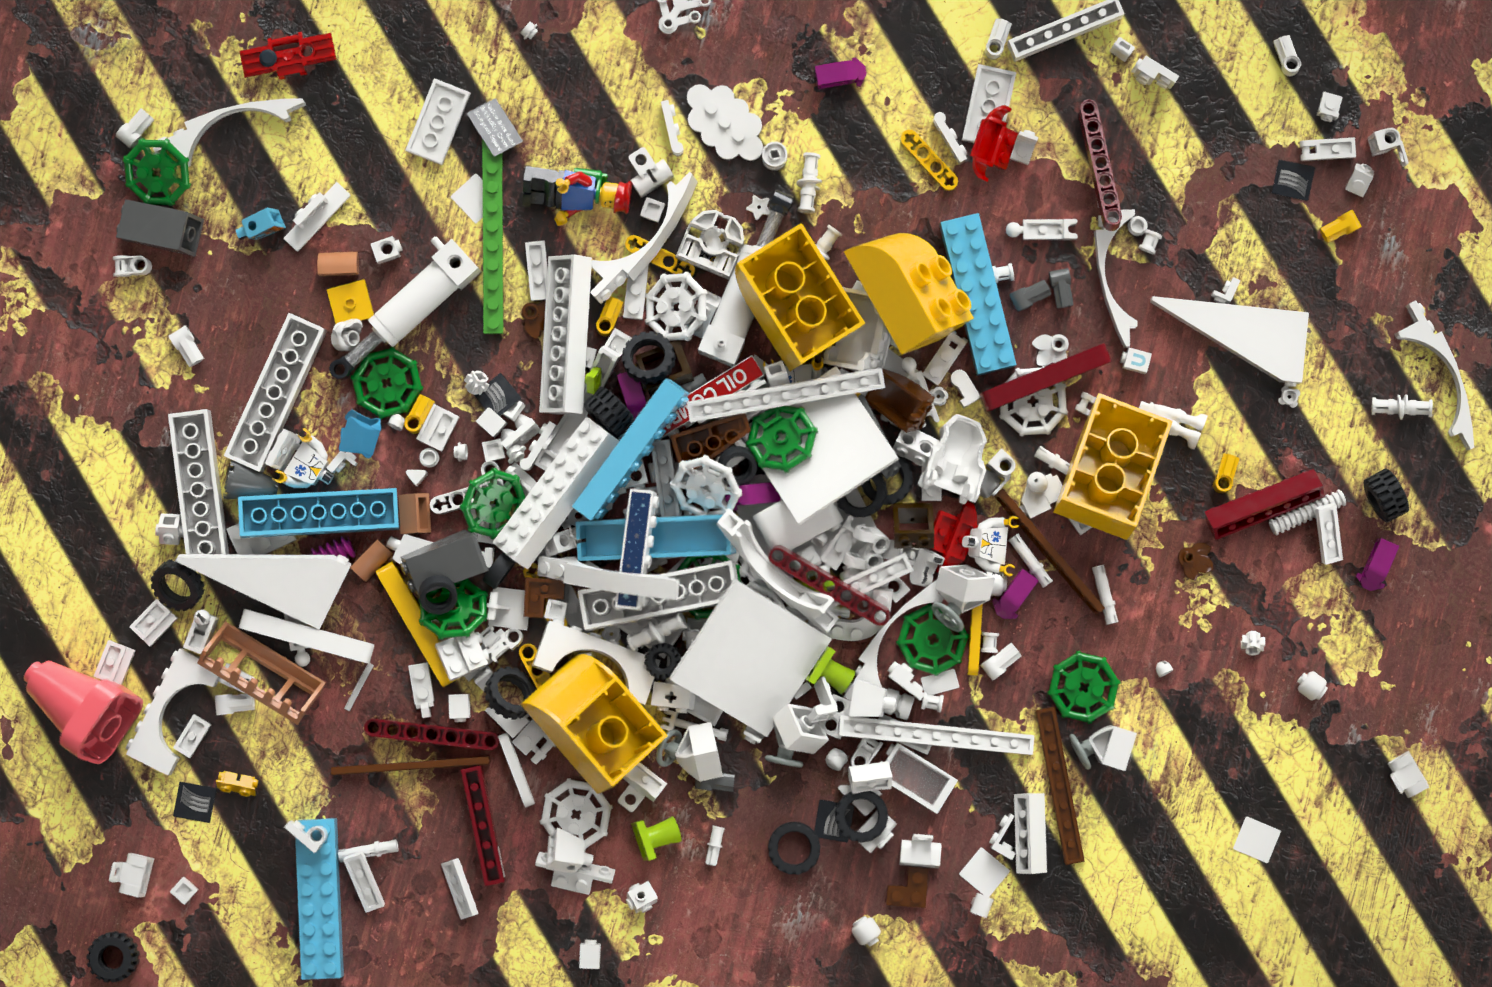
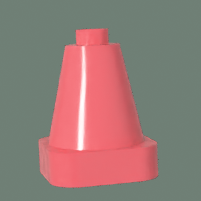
M46 661L42 664L35 662L27 669L24 675V681L27 682V693L62 733L60 745L79 759L91 763L101 764L114 753L143 707L142 698L125 686L106 679L102 681L53 661Z

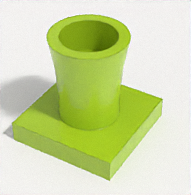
M827 646L806 680L815 685L819 677H825L826 682L842 694L852 682L855 671L833 661L831 658L835 650Z
M673 816L646 828L644 820L631 823L643 861L656 858L654 848L682 842L678 825Z

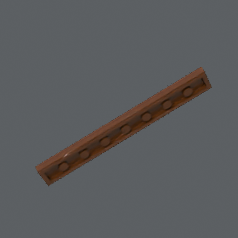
M1003 488L998 491L994 496L995 499L1010 516L1019 518H1013V520L1095 615L1100 613L1105 607Z
M1055 707L1035 710L1065 865L1085 862Z
M490 756L331 767V774L344 775L488 765L490 763Z

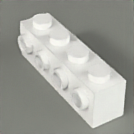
M1045 793L1014 794L1016 873H1047Z

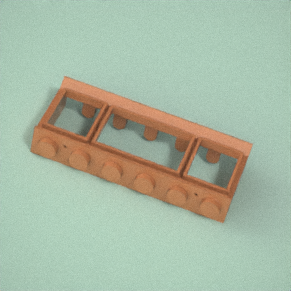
M227 622L222 625L205 646L197 662L200 666L297 725L321 694L326 684L320 678ZM221 640L240 651L228 668L223 666V658L218 657L214 661L208 657ZM246 655L287 680L275 697H273L275 691L272 688L265 692L257 687L258 680L256 678H251L250 681H247L240 676L241 670L237 667ZM293 684L311 694V697L300 712L290 707L292 704L290 699L286 698L283 702L280 701Z

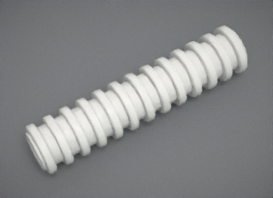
M1338 489L1336 493L1331 492V495L1327 494L1325 498L1304 505L1302 508L1299 507L1297 510H1291L1292 512H1286V515L1281 514L1280 517L1276 516L1274 520L1269 519L1270 528L1277 536L1279 532L1284 533V530L1288 531L1290 527L1295 528L1296 525L1300 526L1302 522L1307 523V520L1311 521L1313 517L1316 518V507L1331 503L1336 504L1337 509L1341 505L1346 506L1345 496Z

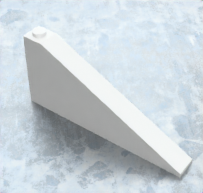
M1155 296L1150 298V303L1278 382L1285 383V386L1296 387L1297 384L1302 383L1308 312Z
M179 554L176 562L317 629H320L352 564L348 562V558L342 555Z

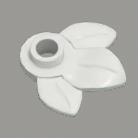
M1044 334L1032 342V345L1039 349L1036 359L1037 365L1046 366L1052 362L1056 363L1067 358L1066 350L1068 349L1069 342L1063 335L1058 334L1051 337ZM1056 341L1062 342L1061 348L1055 346Z

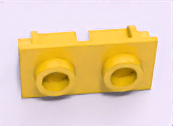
M219 772L216 784L217 788L226 793L231 791L238 792L245 797L250 795L256 796L255 787L257 788L258 780L255 777L241 774L240 781H236L237 773Z

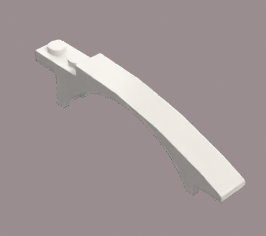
M276 99L248 102L215 110L184 122L187 130L179 129L173 133V136L167 139L185 157H188V167H190L198 141L206 130L218 120L233 113L259 111L274 115L287 123L291 121L289 113L306 106V103L303 99ZM162 137L157 140H165L166 137ZM153 147L155 153H159L162 148Z
M691 172L677 185L672 181L667 184V213L660 229L649 243L637 252L621 259L611 261L592 260V269L602 280L590 293L600 304L608 300L615 289L624 284L628 276L634 281L657 255L671 235L688 205L698 182Z
M1104 199L1106 204H1111L1110 199ZM1121 210L1122 220L1119 228L1135 216V210ZM1098 215V227H1102V230L1094 231L1097 269L1103 296L1116 333L1123 347L1128 348L1130 347V329L1137 327V320L1125 313L1113 299L1105 277L1106 252L1117 230H1106L1102 224L1101 215ZM1114 217L1108 218L1110 222H1117Z
M1414 301L1406 305L1414 324L1394 335L1397 339L1412 341L1427 347L1446 364L1453 377L1457 392L1456 413L1448 434L1450 437L1458 434L1466 450H1471L1474 448L1473 428L1468 399L1457 363L1442 331L1434 334V326L1430 320H1426L1423 306L1421 303Z
M614 328L606 344L600 348L590 369L591 371L594 366L602 368V385L600 387L603 388L623 355L622 351L626 347V342L632 339ZM585 384V387H584V400H583V403H584L585 401H587V400L593 395V394L587 393V385H586V384ZM583 406V414H564L555 430L543 445L540 454L534 462L535 465L545 471L588 415L585 406Z
M728 509L716 524L742 558L792 609L797 608L824 634L828 633L839 619L828 609L834 599L829 595L815 592L799 584L772 564L758 545L753 535L751 523L747 520L743 522Z
M542 555L538 557V576L557 579L566 584L592 589L678 600L679 580L668 578V575L632 574L602 570L582 564L576 556L554 558Z
M937 580L904 604L877 632L858 658L864 665L863 667L859 665L855 670V679L882 687L877 671V654L883 635L890 624L905 611L918 605L935 602L941 603L944 598L935 589ZM854 681L844 691L845 695L843 697L850 701L852 699Z

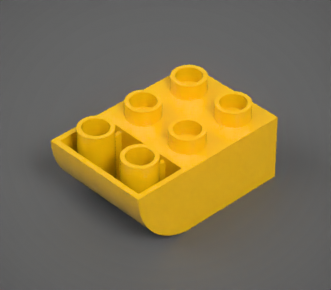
M576 654L520 704L597 794L613 787L668 736L621 680L603 663L586 654Z

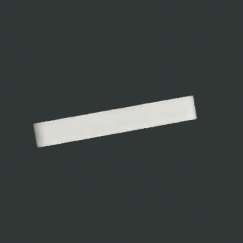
M247 609L243 610L239 628L368 664L370 663L375 646L368 642Z

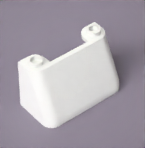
M843 287L865 324L836 342V346L828 347L824 352V364L854 371L875 368L884 369L891 335L867 292Z
M783 500L753 516V520L770 551L777 545H782L792 550L829 529L833 532L841 528V523L844 522L835 503L801 525L798 524ZM774 551L773 556L775 559L778 557L780 560L783 559L781 551Z

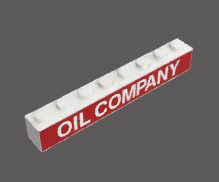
M751 355L691 392L687 398H689V401L734 394L741 390L746 391V387L757 380L762 381L765 375ZM687 404L684 408L677 410L676 414L678 416L674 422L667 424L664 428L666 432L663 437L655 441H661L667 436L671 438L670 435L680 433L678 429L683 426L688 428L696 423L690 422ZM625 433L622 434V435L619 437V440L622 439V437L625 435Z

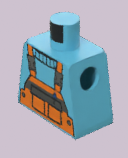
M265 208L243 219V227L236 229V234L240 240L247 237L257 240L286 227L279 210Z

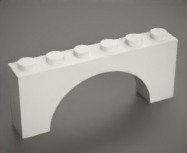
M557 619L547 622L532 667L551 673L558 661L569 653L576 651L597 652L608 657L618 666L623 674L626 688L642 706L646 704L655 678L646 670L647 667L644 664L647 652L642 654L638 650L633 651L629 645H627V648L619 645L620 642L613 639L603 640L601 635L590 632V635L583 633V629L577 626L569 628L564 626V622ZM656 659V665L659 666L660 660Z
M183 648L174 651L170 659L172 661L170 668H166L161 678L164 680L161 686H157L152 696L155 698L152 704L148 703L144 710L145 717L143 721L138 722L135 728L137 733L134 739L131 738L126 746L128 750L126 755L168 776L172 775L180 759L179 756L169 749L162 732L163 714L169 701L185 687L194 684L216 687L219 679L217 675L197 664L199 656Z

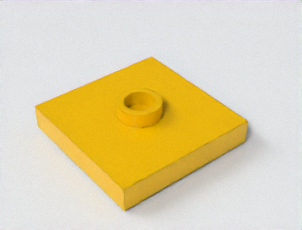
M365 279L327 289L336 324L350 319L364 321L374 315Z

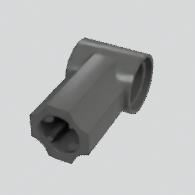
M1069 268L1049 271L1050 285L1054 291L1057 309L1073 306Z
M1042 280L1027 288L1023 287L1009 294L1017 312H1020L1032 306L1033 303L1050 296L1051 292L1045 280Z
M722 773L723 777L705 781H698L696 779L695 789L710 791L715 789L733 792L735 775Z

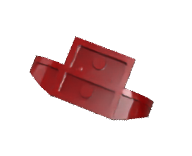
M1006 105L996 107L988 114L986 119H982L970 155L973 157L972 165L975 175L986 182L989 180L985 175L987 167L995 166L1002 170L1007 169L1018 133L1007 128V123L1002 121L1004 115L1012 110V108Z
M967 501V503L963 504L961 513H957V516L942 510L938 511L934 521V548L930 549L942 553L941 556L945 560L942 565L936 568L935 572L939 573V569L942 566L960 565L965 560L969 548L963 547L962 539L964 536H970L971 529L978 527L977 512L972 502Z

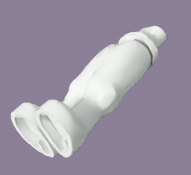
M1142 401L1139 407L1142 410L1172 420L1169 435L1183 437L1187 440L1188 447L1195 449L1201 435L1198 431L1202 432L1208 415L1191 416L1181 409L1157 405L1153 402L1148 404ZM1180 423H1185L1189 426H1192L1198 431L1182 427Z

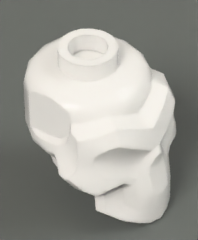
M350 319L335 324L331 334L333 347L338 351H351L357 346L360 341L359 334L363 327L362 322L359 319Z

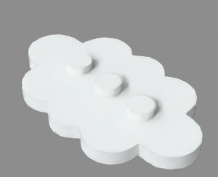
M699 84L690 88L687 94V101L692 110L688 116V123L692 130L701 133L704 144L715 147L719 157L725 160L734 159L738 155L747 161L758 159L763 151V144L757 137L761 132L762 122L756 114L749 113L748 104L742 99H735L734 93L727 86L721 85L710 90L705 85Z

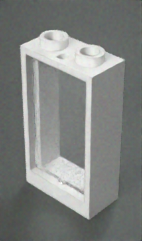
M891 744L886 752L888 757L885 762H888L890 766L892 786L938 814L958 780L901 744Z

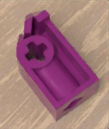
M856 57L848 61L815 66L818 89L856 83L857 87H861L867 75L865 65Z
M627 372L618 374L617 377L627 408L635 420L647 403L640 382H635L634 378H630Z
M772 482L740 485L738 487L742 490V496L739 497L733 510H738L737 505L779 502L781 498ZM725 494V501L727 503L731 497L729 494Z
M1382 538L1376 539L1362 574L1357 573L1355 576L1364 589L1373 591L1384 588L1385 584L1382 582L1389 572L1398 551V545Z
M1021 569L999 600L995 598L992 600L996 614L1002 619H1016L1018 615L1015 612L1039 580L1024 569Z

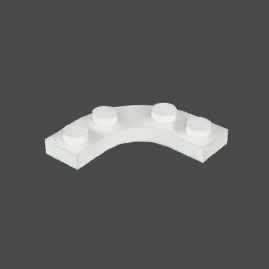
M880 587L873 589L872 599L886 606L890 611L893 589ZM882 611L875 613L878 620L886 618L885 613ZM863 617L855 620L839 618L827 635L832 639L859 641L873 636L883 626L875 625Z

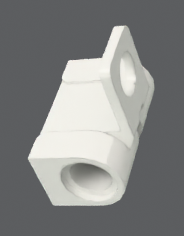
M1386 128L1379 130L1367 138L1372 156L1384 154L1391 149L1397 148L1402 167L1409 164L1403 142L1400 140V134L1396 129Z
M642 147L629 155L630 162L639 174L630 181L641 198L674 178L665 160L662 159L655 164L646 148ZM643 154L646 156L647 161L644 165L636 163L635 158L637 155Z
M1002 448L986 464L990 470H993L999 477L1004 479L1000 486L991 494L992 496H995L1006 484L1015 469V461ZM1000 462L1008 464V471L1001 470Z
M1409 751L1388 763L1393 772L1391 773V778L1401 794L1405 792L1406 796L1410 798L1429 788V784Z
M639 762L623 777L630 785L620 796L618 803L629 812H633L645 796L654 802L667 783ZM628 794L634 795L636 798L635 804L628 805L625 802V796Z
M888 762L848 767L852 794L891 789L892 774Z
M877 810L857 832H866L875 826L878 820ZM888 816L886 828L879 837L872 841L859 843L870 853L877 846L881 849L894 835L891 831L897 823Z
M913 834L912 841H901L899 865L939 868L941 843H933L932 835Z
M128 853L126 862L113 863L109 882H121L120 893L135 897H145L154 858Z

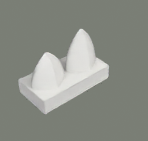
M519 414L515 420L516 431L502 429L501 444L507 451L516 444L520 445V447L539 433L540 428L532 418Z

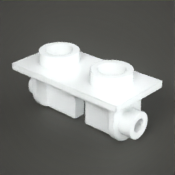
M516 462L505 470L506 473L517 474L520 477V484L525 497H527L537 482Z

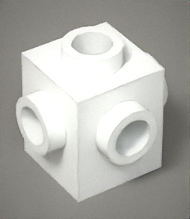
M161 513L159 524H156L155 529L156 536H159V544L179 545L181 537H184L181 515Z
M687 618V629L683 630L682 639L686 641V649H689L707 619Z
M649 881L641 885L637 883L629 888L626 903L636 913L640 911L644 913L652 908V905L657 902L658 897Z

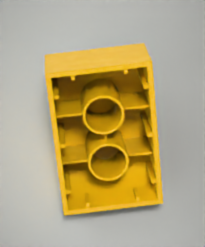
M802 223L739 261L735 266L736 280L746 304L789 371L794 370L865 324Z
M897 233L844 251L902 355L940 341L974 319L970 312L971 301L964 291L957 289L950 277L952 268L945 257L938 255L936 250L924 239L912 234Z
M1098 393L1081 432L1053 513L1128 540L1137 527L1173 421Z

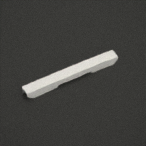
M367 664L344 709L351 710L374 667L373 664Z

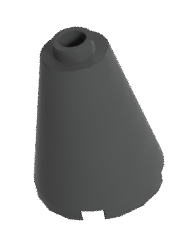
M230 461V465L233 467H228L224 486L227 494L223 493V499H238V497L277 495L279 483H275L272 477L236 461Z

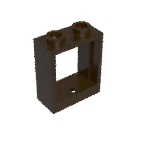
M680 340L671 342L670 344H672L674 353L677 355L682 372L668 376L666 379H671L679 386L694 381ZM658 347L636 355L638 363L634 365L640 370H645L644 364L665 357L664 351ZM661 380L657 381L656 384L648 383V385L641 382L643 390H648L650 397L655 394L663 383Z
M893 503L894 549L934 548L932 503ZM899 523H928V530H899Z

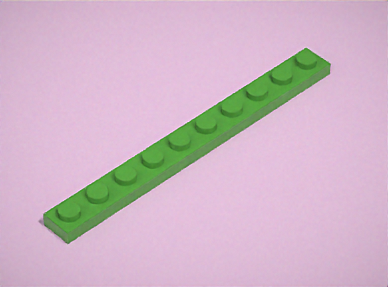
M482 139L484 334H504L503 152L493 156Z

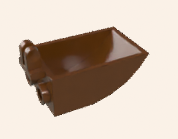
M882 369L885 388L868 391L865 397L867 402L905 433L920 430L925 424L924 420L933 407L932 403L935 397L909 378L890 370Z

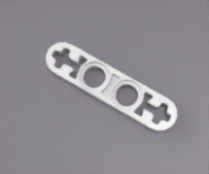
M508 733L499 735L500 744L524 806L534 805V798Z

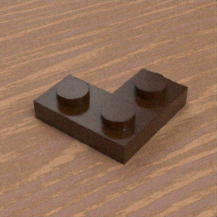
M526 577L524 617L544 618L545 598L565 599L566 583L557 579Z
M908 867L907 886L887 885L886 905L926 908L929 868Z

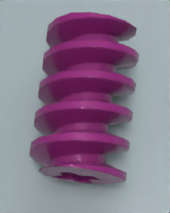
M341 536L340 543L334 539L332 547L327 542L326 549L319 545V552H316L313 548L311 549L312 555H342L348 558L349 554L352 558L356 557L349 537L348 540H345Z

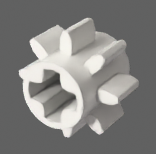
M472 371L471 374H467L464 379L467 383L465 385L467 391L474 395H481L483 391L486 392L489 384L486 383L488 380L486 374L481 371Z
M1249 631L1246 635H1242L1241 649H1246L1247 654L1258 655L1260 651H1264L1265 637L1260 638V633Z

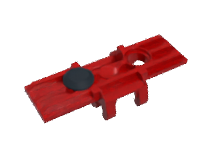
M298 32L297 35L277 39L267 38L268 44L266 46L239 51L244 78L277 72L279 80H284L286 75L300 73L301 76L307 75L305 70L307 65L337 60L332 33L304 38L303 33ZM299 42V47L276 52L274 50V47ZM309 46L312 48V54L305 57L303 52Z

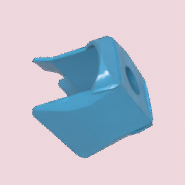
M351 409L345 416L347 420L346 426L341 429L339 450L342 452L359 453L369 459L374 454L382 428L381 419H370Z

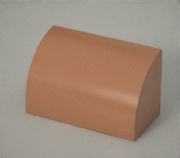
M358 252L319 253L317 261L318 275H359Z
M429 493L398 495L401 534L431 533Z
M377 539L350 568L367 582L376 573V570L381 568L394 553Z

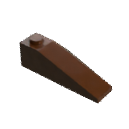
M741 413L670 435L678 463H680L681 461L702 458L704 455L713 459L751 432L746 413Z

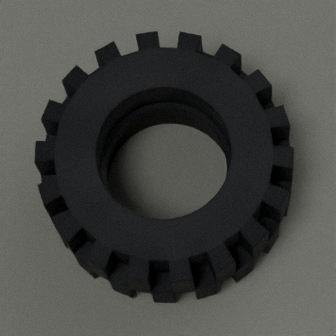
M600 387L584 402L586 411L595 422L615 438H619L635 421L628 408L606 388Z
M1385 468L1364 479L1363 484L1366 496L1376 514L1384 522H1390L1409 511L1406 493L1390 470Z
M114 931L105 933L95 939L87 950L89 954L86 955V959L89 960L87 966L92 969L90 971L91 974H95L98 980L102 979L106 983H115L132 975L131 973L137 968L136 965L139 964L140 959H138L140 951H137L136 947L138 945L133 943L134 939L131 936L127 937L126 933ZM111 945L118 947L123 953V963L116 969L107 966L103 959L105 948Z

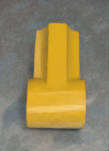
M1350 210L1319 230L1326 243H1329L1344 234L1352 233L1362 226L1354 211Z
M614 297L606 300L596 323L597 332L601 336L606 337L613 332L624 303L623 301ZM608 322L611 327L608 331H603L600 329V324Z
M421 394L418 396L411 412L404 421V425L410 433L417 434L420 432L435 401ZM413 419L419 421V425L415 429L409 428V422Z
M1223 453L1216 478L1213 482V488L1216 492L1223 494L1232 488L1240 458ZM1219 479L1227 481L1228 486L1226 489L1220 488L1218 484Z

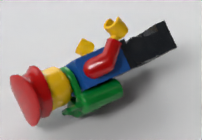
M526 166L523 178V206L530 207L531 204H542L547 207L556 206V209L563 210L559 211L554 218L557 226L566 224V217L569 218L580 211L592 210L594 200L595 204L600 202L603 208L613 209V213L624 212L627 214L630 206L632 182L609 183L607 181V174L602 173L600 170L574 168V172L569 170H559L557 172L551 169Z

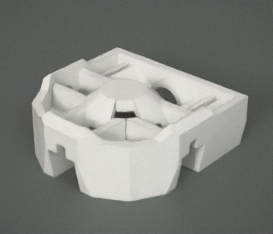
M717 210L703 211L689 223L675 258L729 280L744 245L743 228L734 217L724 215ZM717 217L728 221L725 230L714 226ZM691 227L702 231L699 238L688 234ZM721 234H722V235L724 236V238H725V241H724V242H721V240H720V238H719V236H720ZM691 242H692L693 244H692V246H691V248H690V251H689V253H688V256H687L686 253H687V251H688V249H689V246H690V244H691ZM729 243L739 246L737 254L726 250ZM701 250L707 255L716 256L714 262L699 257ZM727 257H728L729 259H728L727 264H726V266H725V268H724V271H723L722 269H723L724 264H725V262H726V259H727Z

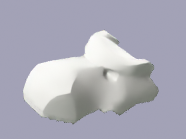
M956 414L939 429L940 442L932 448L926 469L920 476L918 484L925 490L928 489L929 485H934L960 495L959 502L965 504L967 500L976 502L979 497L981 484L986 473L982 453L987 443V438L979 422Z

